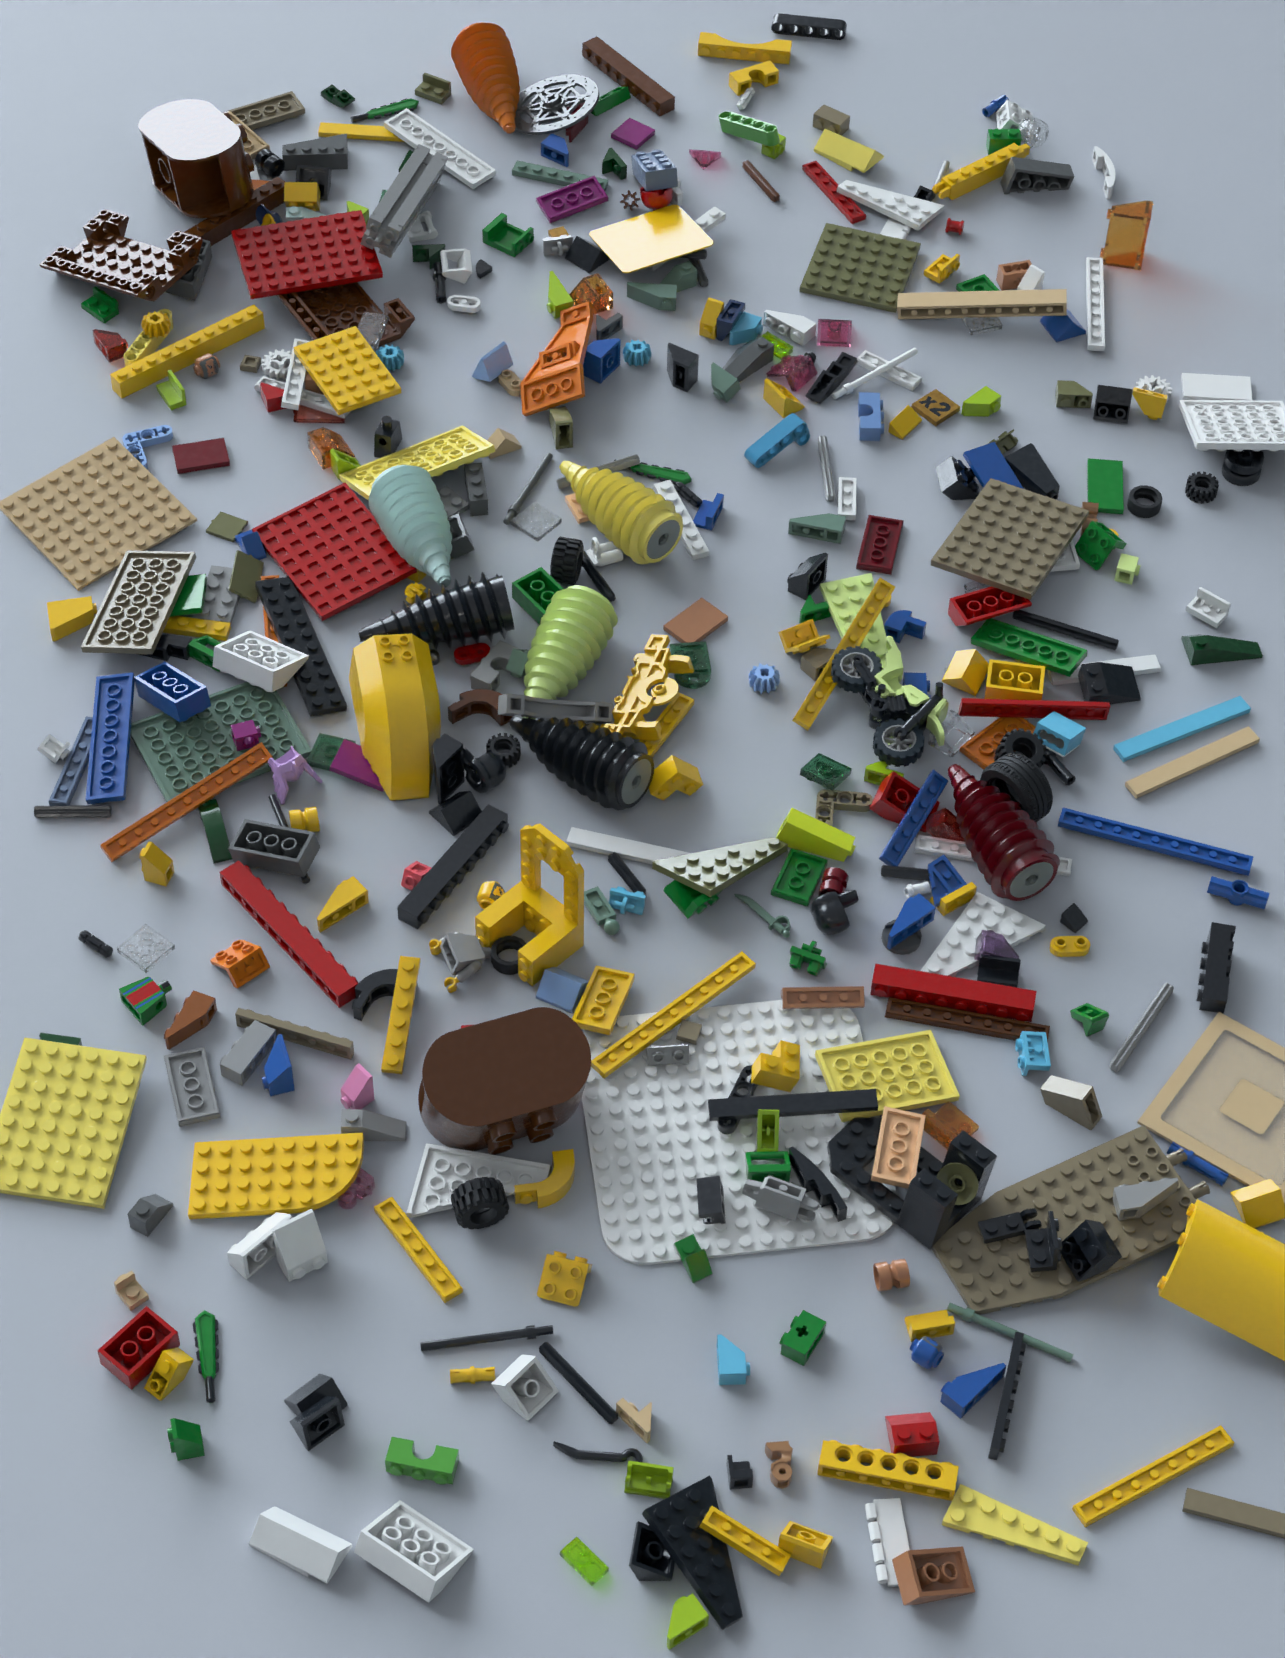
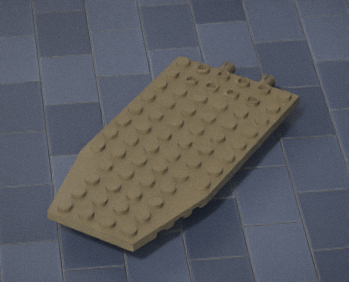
M1143 1125L997 1191L948 1229L936 1242L932 1250L967 1307L975 1310L976 1314L981 1315L1001 1311V1308L1010 1306L1012 1308L1020 1307L1021 1304L1029 1302L1039 1303L1048 1298H1053L1054 1300L1176 1245L1180 1235L1186 1229L1188 1217L1186 1211L1191 1203L1195 1204V1199L1210 1194V1188L1206 1185L1205 1181L1190 1188L1186 1187L1173 1166L1187 1161V1155L1184 1150L1180 1148L1173 1153L1165 1155ZM1163 1178H1178L1177 1191L1143 1216L1134 1219L1118 1220L1112 1199L1115 1187L1123 1184H1139L1143 1181H1159ZM1035 1208L1037 1216L1025 1220L1023 1223L1040 1220L1042 1226L1039 1229L1047 1228L1048 1211H1053L1054 1218H1058L1059 1222L1057 1235L1063 1241L1085 1220L1098 1221L1102 1223L1122 1257L1108 1270L1081 1282L1077 1281L1062 1255L1061 1261L1057 1262V1270L1030 1272L1025 1235L984 1244L978 1228V1222L1016 1212L1021 1213L1023 1210Z

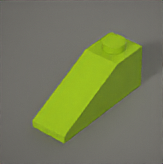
M550 271L548 303L546 306L548 312L557 319L560 318V311L573 307V299L555 273Z

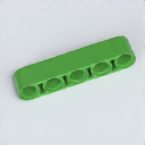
M730 111L722 112L718 116L721 130L724 133L767 146H775L780 142L776 125Z

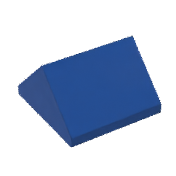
M1068 309L1067 315L1043 316L1040 319V323L1056 343L1086 334V330Z

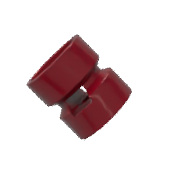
M827 868L822 877L818 896L833 891L838 894L844 893L849 879L848 874L840 868Z

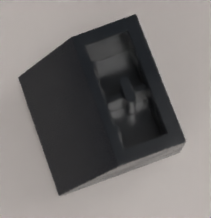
M668 343L667 372L672 386L688 392L698 381L699 355Z
M1098 385L1093 419L1128 424L1133 389Z
M951 456L935 467L941 492L951 500L976 499L979 495V486L976 483L975 474L961 460Z
M1085 1220L1062 1241V1251H1060L1078 1282L1108 1270L1122 1257L1102 1223L1092 1220Z

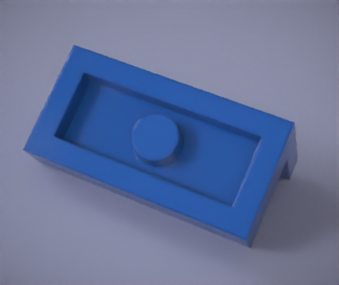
M717 493L713 502L702 501L693 519L696 527L713 530L723 509L724 494Z

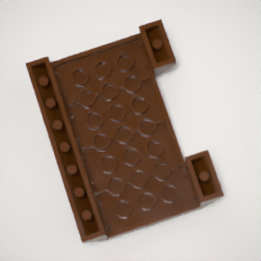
M358 282L276 295L313 340L356 326L371 348L375 349L401 339L415 320L414 315L399 298L384 303L383 313Z

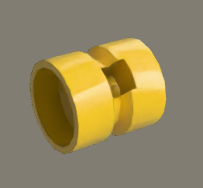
M316 806L305 808L304 812L300 809L289 811L291 828L310 832L320 831Z

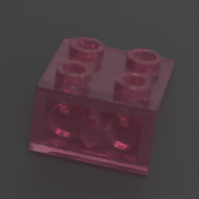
M787 355L781 359V362L773 365L771 370L766 373L767 377H786L791 391H798L818 374L811 356Z

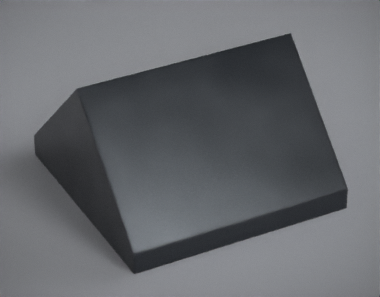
M576 236L565 256L566 260L589 274L610 260L602 249L579 236Z
M462 791L431 809L429 814L450 834L455 836L469 827L482 810L471 791Z
M318 1374L284 1400L286 1405L297 1416L325 1396L337 1397L340 1400L341 1410L348 1406L333 1378L323 1374Z
M332 1396L323 1397L289 1421L308 1451L345 1426L340 1400Z
M638 1521L635 1527L629 1567L638 1581H671L675 1561L650 1525Z

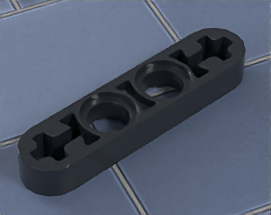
M752 1065L743 1068L728 1098L753 1096L758 1085L751 1083V1078L749 1083L747 1082V1076H750L752 1073ZM744 1088L749 1092L746 1095H740L737 1091ZM741 1119L731 1120V1123L727 1126L724 1124L728 1120L718 1121V1130L723 1134H731L736 1130Z

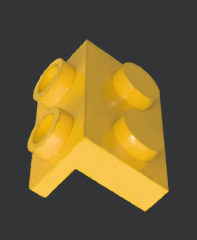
M942 254L924 270L923 276L940 284L951 273L958 270L960 255L956 254L950 258Z

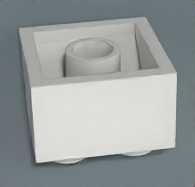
M523 1354L491 1383L503 1402L527 1421L559 1392L536 1356Z

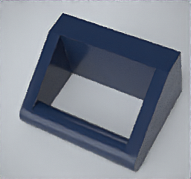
M732 299L728 301L717 318V340L723 341L745 310V303Z

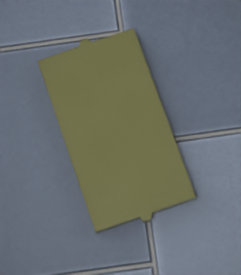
M237 550L228 590L239 595L240 598L256 603L258 592L255 588V583L261 580L264 562L253 558L252 555H247Z

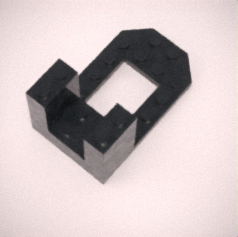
M853 1118L828 1142L827 1150L830 1158V1172L931 1250L948 1229L959 1222L982 1199L997 1155L964 1130L950 1142L943 1163L923 1147H920L917 1172L919 1173L911 1180L905 1200H903L882 1183L871 1181L872 1175L864 1170L875 1158L882 1118ZM962 1163L970 1167L976 1174L979 1188L976 1196L969 1203L955 1205L958 1194L936 1178L938 1172L945 1165ZM957 1178L956 1182L962 1184V1180Z

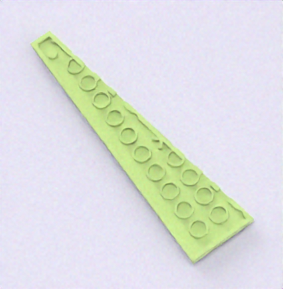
M872 573L820 584L819 589L825 602L827 601L830 614L841 639L875 586ZM880 612L861 643L860 648L864 649L865 647L870 652H875L876 656H879L882 670L886 668L887 653L885 648L886 633Z

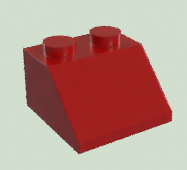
M930 1412L885 1416L891 1453H903L909 1457L937 1455L940 1441L936 1421Z

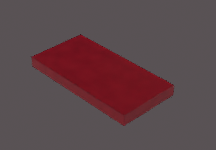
M868 515L856 569L892 575L904 520Z

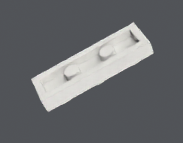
M839 477L838 515L846 516V520H855L857 478Z

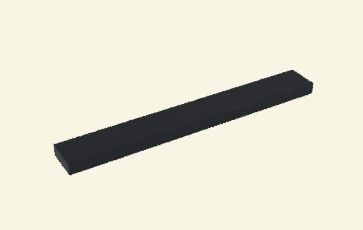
M876 1089L708 1099L709 1121L754 1119L758 1116V1109L779 1110V1117L878 1111Z

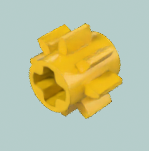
M417 582L409 584L405 589V595L407 596L405 600L410 604L415 603L416 594L421 600L427 598V593L424 592L426 587Z

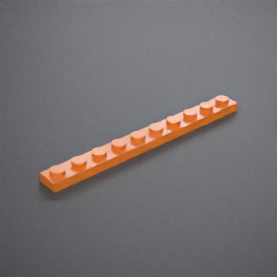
M262 742L108 839L100 845V848L111 862L115 861L265 765L269 758H273Z

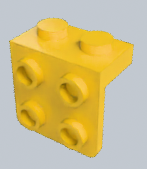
M813 619L778 632L785 653L792 652L793 654L803 653L811 650L810 648L824 645L827 643L826 640L831 638L829 634L818 635Z
M554 1251V1254H547L537 1296L574 1307L578 1306L581 1301L587 1273H591L593 1264L587 1263L588 1259L575 1256L574 1260L566 1258L567 1254L559 1251Z

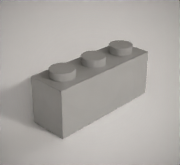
M254 1020L250 1026L245 1028L242 1037L234 1042L230 1052L222 1057L220 1061L221 1075L243 1086L273 1048L277 1038L276 1030Z

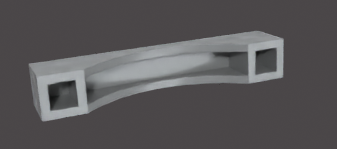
M517 694L499 695L498 715L543 719L556 717L558 720L570 718L572 721L583 720L586 723L598 724L612 722L613 703L552 700Z

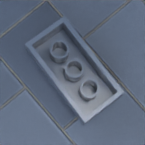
M657 149L652 150L650 153L636 152L635 155H631L633 175L646 191L678 187L677 168L663 151Z

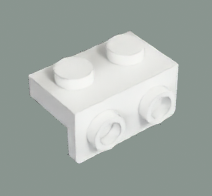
M1200 587L1196 597L1186 606V612L1217 628L1228 617L1231 603Z

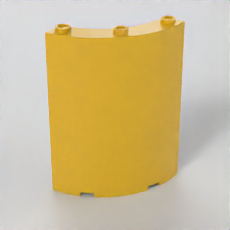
M1197 1199L1195 1204L1191 1203L1186 1211V1215H1188L1186 1229L1177 1241V1244L1180 1246L1166 1277L1162 1276L1158 1282L1159 1296L1285 1361V1244Z

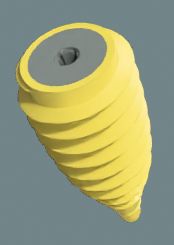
M563 461L560 464L561 473L571 483L576 500L581 504V509L588 516L590 522L596 525L598 531L603 533L609 541H613L614 545L621 549L625 555L631 557L635 563L642 565L659 562L667 557L676 547L682 535L683 519L680 514L676 513L675 506L671 501L665 500L660 494H655L653 489L645 488L641 482H635L631 477H624L620 472L612 473L610 469L599 471L597 467L587 469L586 466H580L571 461Z

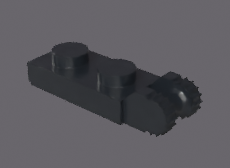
M1030 1208L1023 1210L1021 1213L1016 1212L979 1221L978 1228L984 1244L1024 1235L1025 1230L1039 1229L1042 1224L1040 1220L1023 1223V1221L1037 1216L1036 1209Z

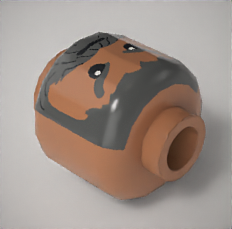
M207 353L195 359L193 369L197 376L200 375L202 378L207 379L218 373L220 363L215 355Z

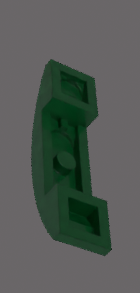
M209 800L199 806L198 810L207 836L213 864L232 860L228 849L230 844L217 800Z

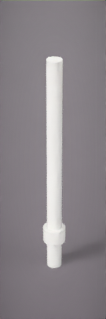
M913 348L854 382L843 385L841 389L832 393L833 399L836 400L843 395L852 393L853 389L918 354V350Z

